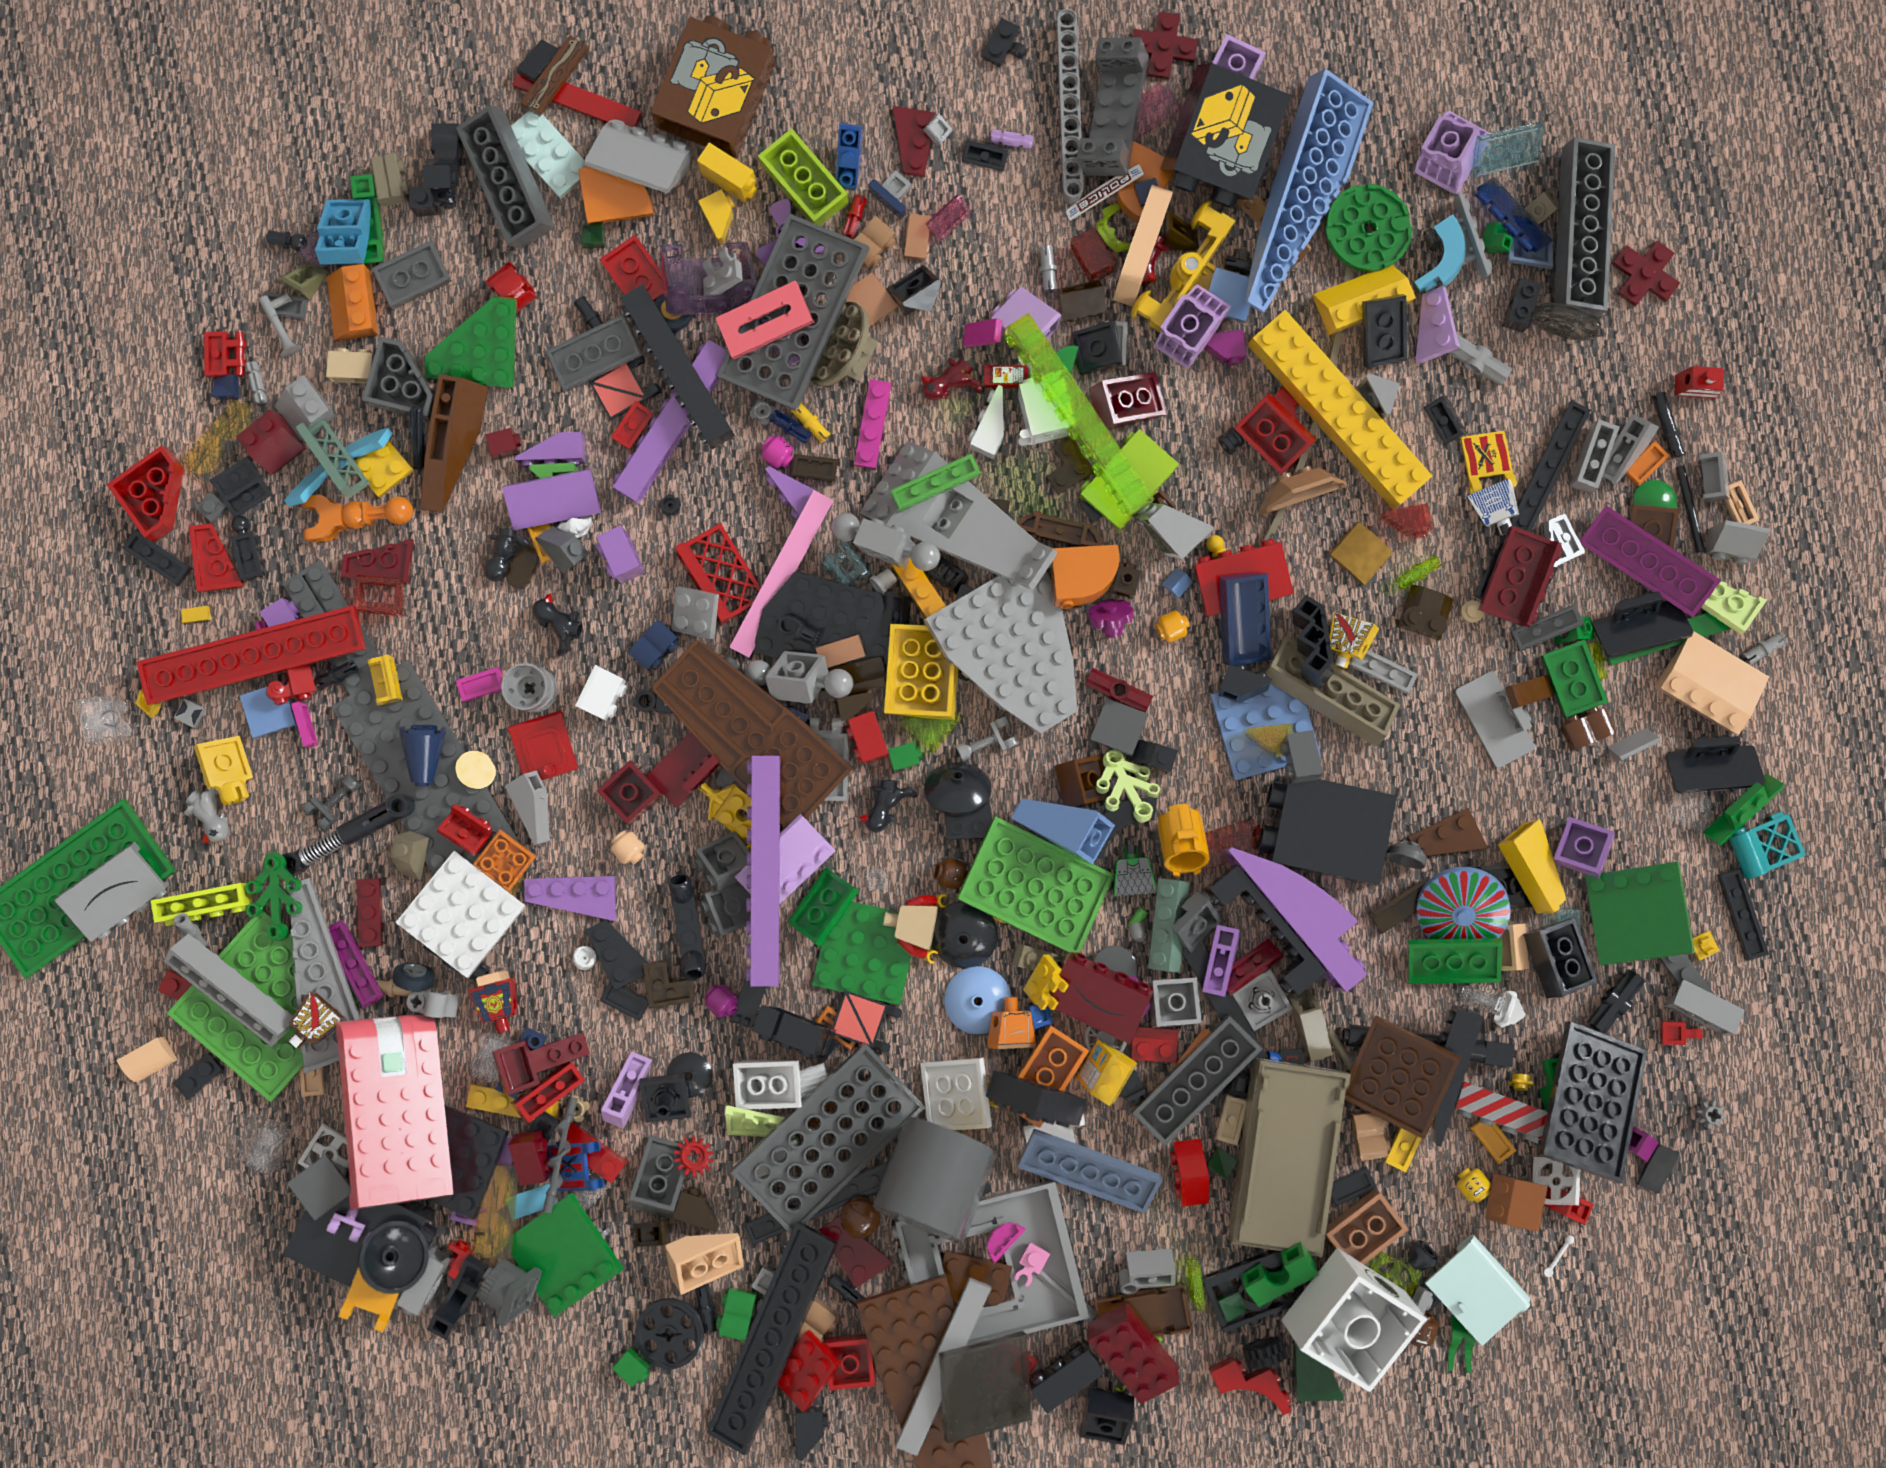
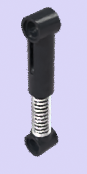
M404 794L392 795L385 802L340 825L337 828V832L334 831L333 834L330 833V836L327 835L313 843V845L306 846V849H298L295 852L283 854L282 856L286 859L285 868L292 875L304 873L311 863L318 861V859L325 857V855L327 856L328 853L331 854L345 845L350 846L398 819L411 815L415 809L413 798ZM400 800L404 804L402 811H399L397 808V803ZM293 858L296 860L295 868L291 866V860Z

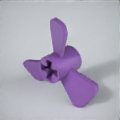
M787 199L775 202L770 207V214L778 225L776 229L777 239L788 214H791V204ZM799 238L795 243V247L797 248L798 245L804 247L806 239ZM777 239L757 250V257L764 266L768 262ZM824 246L817 247L815 254L822 253Z

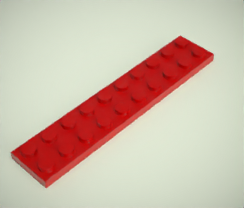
M351 605L136 661L146 705H153L366 650L356 606Z

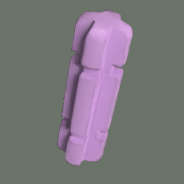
M993 129L990 141L998 144L1002 142L1004 145L1016 147L1023 145V148L1030 149L1033 144V136L1027 134L1021 136L1020 133L1008 131L1001 133V130Z

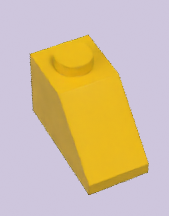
M721 189L698 201L719 245L725 242L734 216L732 208L735 207L730 195L725 196Z

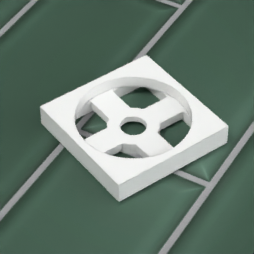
M323 1123L301 1156L298 1164L307 1169L313 1164L311 1151L319 1154L320 1158L327 1151H332L334 1154L333 1162L349 1168L348 1159L346 1160L341 1157L338 1152L342 1143L347 1145L346 1136ZM325 1135L335 1137L330 1146L326 1147L317 1141Z
M1534 1157L1532 1182L1551 1188V1199L1545 1198L1544 1204L1579 1205L1580 1170L1569 1166L1574 1177H1565L1562 1174V1163L1546 1157ZM1546 1164H1553L1552 1174L1550 1176H1541V1169ZM1555 1177H1559L1561 1180L1557 1186L1553 1184ZM1565 1187H1572L1571 1191L1561 1198L1562 1190Z

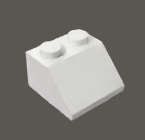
M595 665L575 706L607 721L609 717L612 718L617 710L615 704L618 697L622 698L626 692V681Z

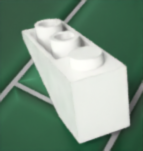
M998 385L996 391L991 390L987 399L989 406L987 410L982 409L977 420L980 424L977 430H972L968 441L971 442L970 449L993 460L1004 437L1003 388Z

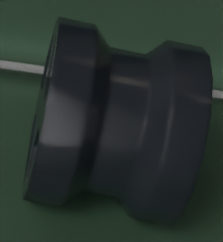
M1232 426L1225 435H1220L1217 438L1219 444L1229 455L1235 452V448L1245 444L1244 438Z

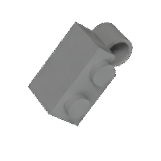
M1160 1248L1150 1251L1136 1250L1126 1252L1127 1268L1118 1273L1120 1290L1123 1294H1134L1139 1288L1175 1286L1176 1271L1172 1249Z

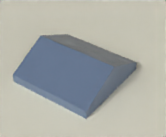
M1509 228L1508 235L1513 238L1510 252H1505L1508 262L1552 269L1553 235Z

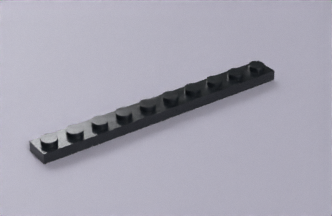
M1573 400L1568 402L1517 505L1519 515L1510 519L1512 526L1528 532L1532 531L1591 409ZM1502 535L1473 594L1474 597L1480 600L1483 598L1506 535Z

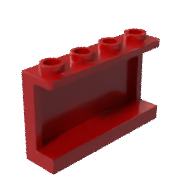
M1274 538L1261 541V546L1253 547V544L1239 547L1240 551L1232 553L1231 550L1219 552V557L1210 559V556L1197 558V563H1193L1192 568L1196 572L1204 605L1202 607L1204 616L1209 617L1221 613L1220 576L1267 573L1269 600L1294 594L1282 542H1275Z

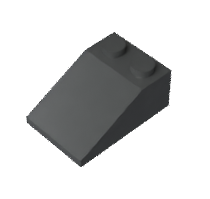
M649 1135L629 1198L628 1208L668 1219L673 1218L686 1170L685 1167L678 1170L677 1168L681 1165V1162H674V1159L680 1158V1156L674 1154L675 1150L681 1151L677 1146L678 1143Z

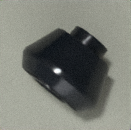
M1414 1240L1407 1253V1260L1411 1267L1422 1271L1435 1267L1438 1260L1435 1251L1423 1240Z

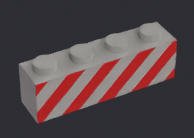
M1463 1082L1454 1109L1458 1110L1457 1114L1470 1119L1472 1115L1479 1117L1480 1123L1493 1127L1494 1123L1503 1126L1502 1131L1513 1135L1516 1134V1131L1525 1134L1524 1139L1538 1143V1140L1542 1139L1547 1115L1546 1111L1492 1091Z

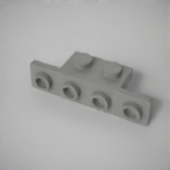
M1461 192L1456 195L1453 201L1459 215L1457 221L1462 228L1465 239L1463 265L1475 261L1483 281L1491 275L1492 264L1489 259H1486L1483 240L1478 237L1477 222L1475 218L1471 217L1469 211V200Z

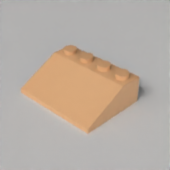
M1694 632L1692 637L1686 638L1654 687L1729 733L1739 735L1750 719L1769 676Z

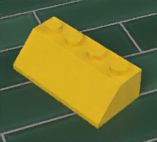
M1393 265L1383 270L1367 273L1312 295L1329 336L1363 323V301L1404 294L1406 295L1408 305L1416 298L1408 278Z

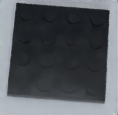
M444 1104L453 1194L427 1200L470 1219H477L509 1131Z

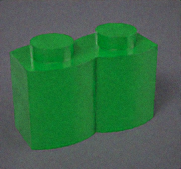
M730 1287L728 1292L724 1291L721 1305L725 1306L723 1315L719 1314L716 1328L720 1329V1336L746 1341L757 1297L756 1292Z

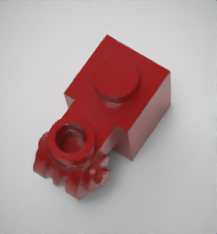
M310 665L287 669L284 673L287 685L283 686L279 681L271 682L266 689V696L274 701V705L286 704L288 699L297 698V701L311 699V695L316 692Z

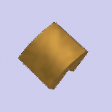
M1356 522L1328 555L1342 569L1347 570L1361 585H1366L1393 552L1360 522Z

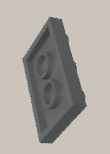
M432 240L372 268L392 309L452 282Z

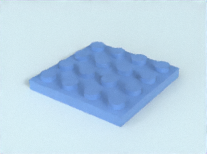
M1270 684L1268 691L1241 703L1218 696L1219 692L1210 695L1234 781L1285 767L1287 762L1285 756L1281 754L1280 743L1286 734L1313 730L1306 704L1273 684ZM1317 744V749H1318L1319 757H1321V754H1320V751H1319V747H1318V744Z

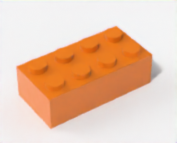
M1049 1024L1016 1076L1064 1091L1089 1050ZM1024 1112L1023 1115H1020L1038 1128L1044 1123L1041 1121V1118L1039 1122L1026 1118Z

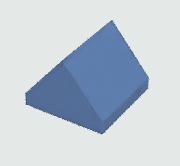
M1175 568L1163 582L1162 586L1179 599L1193 582L1187 573Z

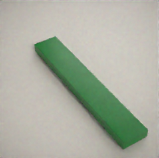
M1710 613L1688 619L1693 631L1703 637L1732 629ZM1685 639L1614 658L1606 656L1609 666L1680 645Z

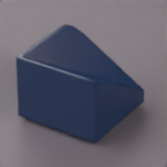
M234 374L217 377L214 382L212 397L216 400H239V378Z

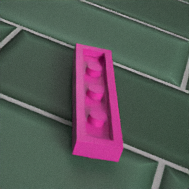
M869 380L854 466L876 469L891 382Z

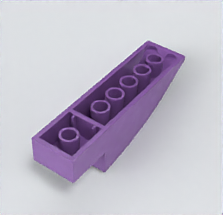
M1233 847L1220 851L1231 866L1238 865L1320 963L1326 971L1323 976L1336 991H1349L1367 975L1363 970L1365 968L1364 964L1357 957H1352L1349 953V946L1342 939L1338 940L1339 937L1358 922L1339 902L1305 877L1283 865Z

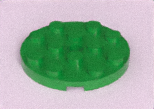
M1367 184L1350 187L1334 200L1327 212L1325 235L1328 245L1334 255L1343 264L1352 269L1362 272L1383 270L1396 263L1409 247L1412 238V227L1408 216L1410 213L1399 196L1383 186ZM1365 223L1373 226V233H1365Z

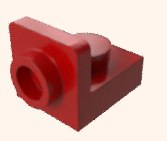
M453 1240L447 1247L458 1254L452 1257L448 1265L451 1269L447 1275L454 1279L457 1278L466 1257L474 1252L469 1248L470 1245L463 1240Z

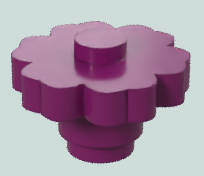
M1109 599L1100 601L1099 605L1091 606L1088 610V616L1092 626L1102 629L1106 637L1115 638L1122 634L1124 623L1132 621L1134 611L1130 602Z

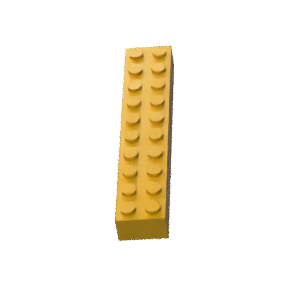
M1286 310L1257 333L1247 344L1392 510L1401 505L1432 477L1431 473Z

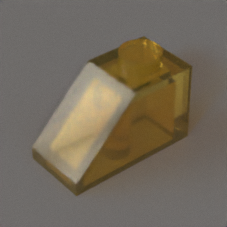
M1292 723L1247 728L1244 730V735L1268 754H1276V757H1285L1281 754L1280 743L1286 734L1293 733Z

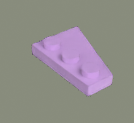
M1443 286L1422 294L1415 361L1418 364L1460 348L1447 291Z

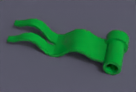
M1452 1314V1338L1448 1352V1371H1453L1457 1348L1462 1338H1465L1464 1359L1466 1373L1471 1374V1359L1475 1338Z

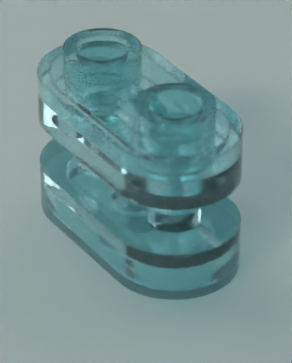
M845 541L837 545L840 552L835 556L831 551L823 556L825 560L822 564L829 573L834 571L838 577L836 582L856 587L854 579L858 576L862 580L871 576L868 569ZM845 558L854 568L849 573L840 563Z

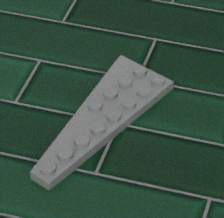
M311 878L301 881L302 887L298 892L287 891L295 901H299L303 906L300 914L290 915L294 949L293 959L296 972L297 1006L300 1007L310 991H316L347 1018V1021L361 1020ZM294 904V905H293V911L295 912L296 906H295V904ZM336 1030L318 1044L313 1045L306 1040L301 1046L304 1073L339 1061Z

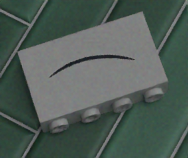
M136 842L130 844L54 900L90 942L96 938L102 940L111 933L109 930L114 925L120 927L130 919L128 915L132 912L140 913L148 906L146 902L152 898L159 899L167 893L165 889L169 882L167 880L163 882L139 854L138 851L141 848Z

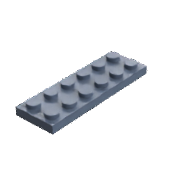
M1037 1129L1033 1130L1017 1168L1144 1214L1152 1202L1163 1176Z

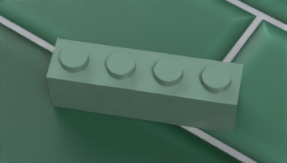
M1158 879L1148 969L1180 972L1183 945L1172 927L1185 914L1181 906L1189 897L1190 882Z

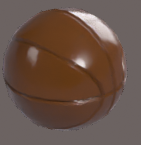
M852 1198L845 1203L841 1210V1225L852 1237H868L877 1230L880 1224V1213L872 1207L874 1202L869 1198Z

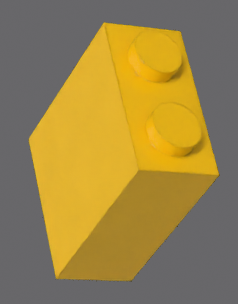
M708 143L697 160L701 175L746 204L748 199H753L758 191L754 171L716 146Z

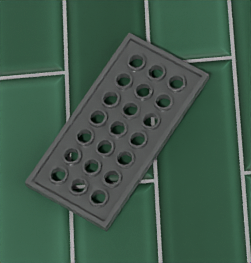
M789 213L750 301L778 289L777 283L780 279H787L788 284L796 280L799 287H807L808 291L804 299L810 314L818 316V322L813 326L808 325L788 334L785 338L773 341L735 360L731 357L728 350L717 377L797 411L870 249L869 246ZM799 238L806 239V244L802 248L795 247V243ZM819 246L826 248L822 256L815 255V250ZM839 254H844L846 257L845 261L842 264H835V257ZM789 259H797V264L794 268L789 269L786 267ZM815 266L817 268L816 274L812 277L806 276L807 268ZM830 274L836 275L835 283L827 285L825 282L826 277ZM820 295L827 296V302L824 305H817L816 303ZM786 305L741 326L738 332L742 334L755 329L763 319L771 321L783 314H787L791 306ZM807 335L809 337L808 344L799 346V338ZM775 347L780 348V355L777 358H770L771 349ZM799 356V364L795 367L790 366V358ZM747 359L751 360V367L748 370H742V362ZM764 368H770L771 375L766 379L761 378V371ZM784 376L791 378V382L787 387H781L780 380Z
M865 1042L801 1102L802 1107L794 1108L730 1170L731 1174L790 1234L796 1222L800 1221L806 1224L902 1131L907 1117H916L926 1108ZM862 1069L869 1070V1077L866 1080L858 1079V1073ZM845 1085L853 1087V1091L849 1096L841 1095V1089ZM877 1085L884 1086V1092L880 1096L873 1095V1089ZM828 1101L836 1103V1108L832 1112L824 1110V1106ZM860 1101L868 1103V1107L864 1112L856 1110V1106ZM892 1101L899 1102V1108L895 1112L888 1111V1105ZM812 1117L819 1118V1125L816 1128H809L807 1126L808 1120ZM844 1117L851 1118V1124L847 1128L839 1126L840 1120ZM875 1117L883 1119L882 1125L878 1128L871 1126V1122ZM796 1133L802 1134L803 1138L799 1144L791 1143L792 1135ZM827 1133L834 1134V1141L830 1144L823 1143V1137ZM859 1133L866 1134V1140L862 1144H856L854 1141L855 1136ZM780 1149L786 1152L784 1159L780 1161L775 1160L773 1157L774 1153ZM815 1149L818 1151V1155L814 1160L806 1159V1153L809 1150ZM842 1149H848L850 1152L849 1157L845 1160L838 1159V1153ZM826 1165L833 1167V1171L829 1176L821 1175V1170ZM761 1166L769 1168L768 1174L764 1177H759L756 1174L757 1169ZM792 1166H800L801 1172L799 1175L794 1177L789 1175V1170ZM776 1182L784 1183V1189L779 1193L772 1191V1186ZM807 1182H815L816 1188L814 1191L806 1192L804 1190ZM791 1198L799 1199V1205L796 1208H789L787 1206Z

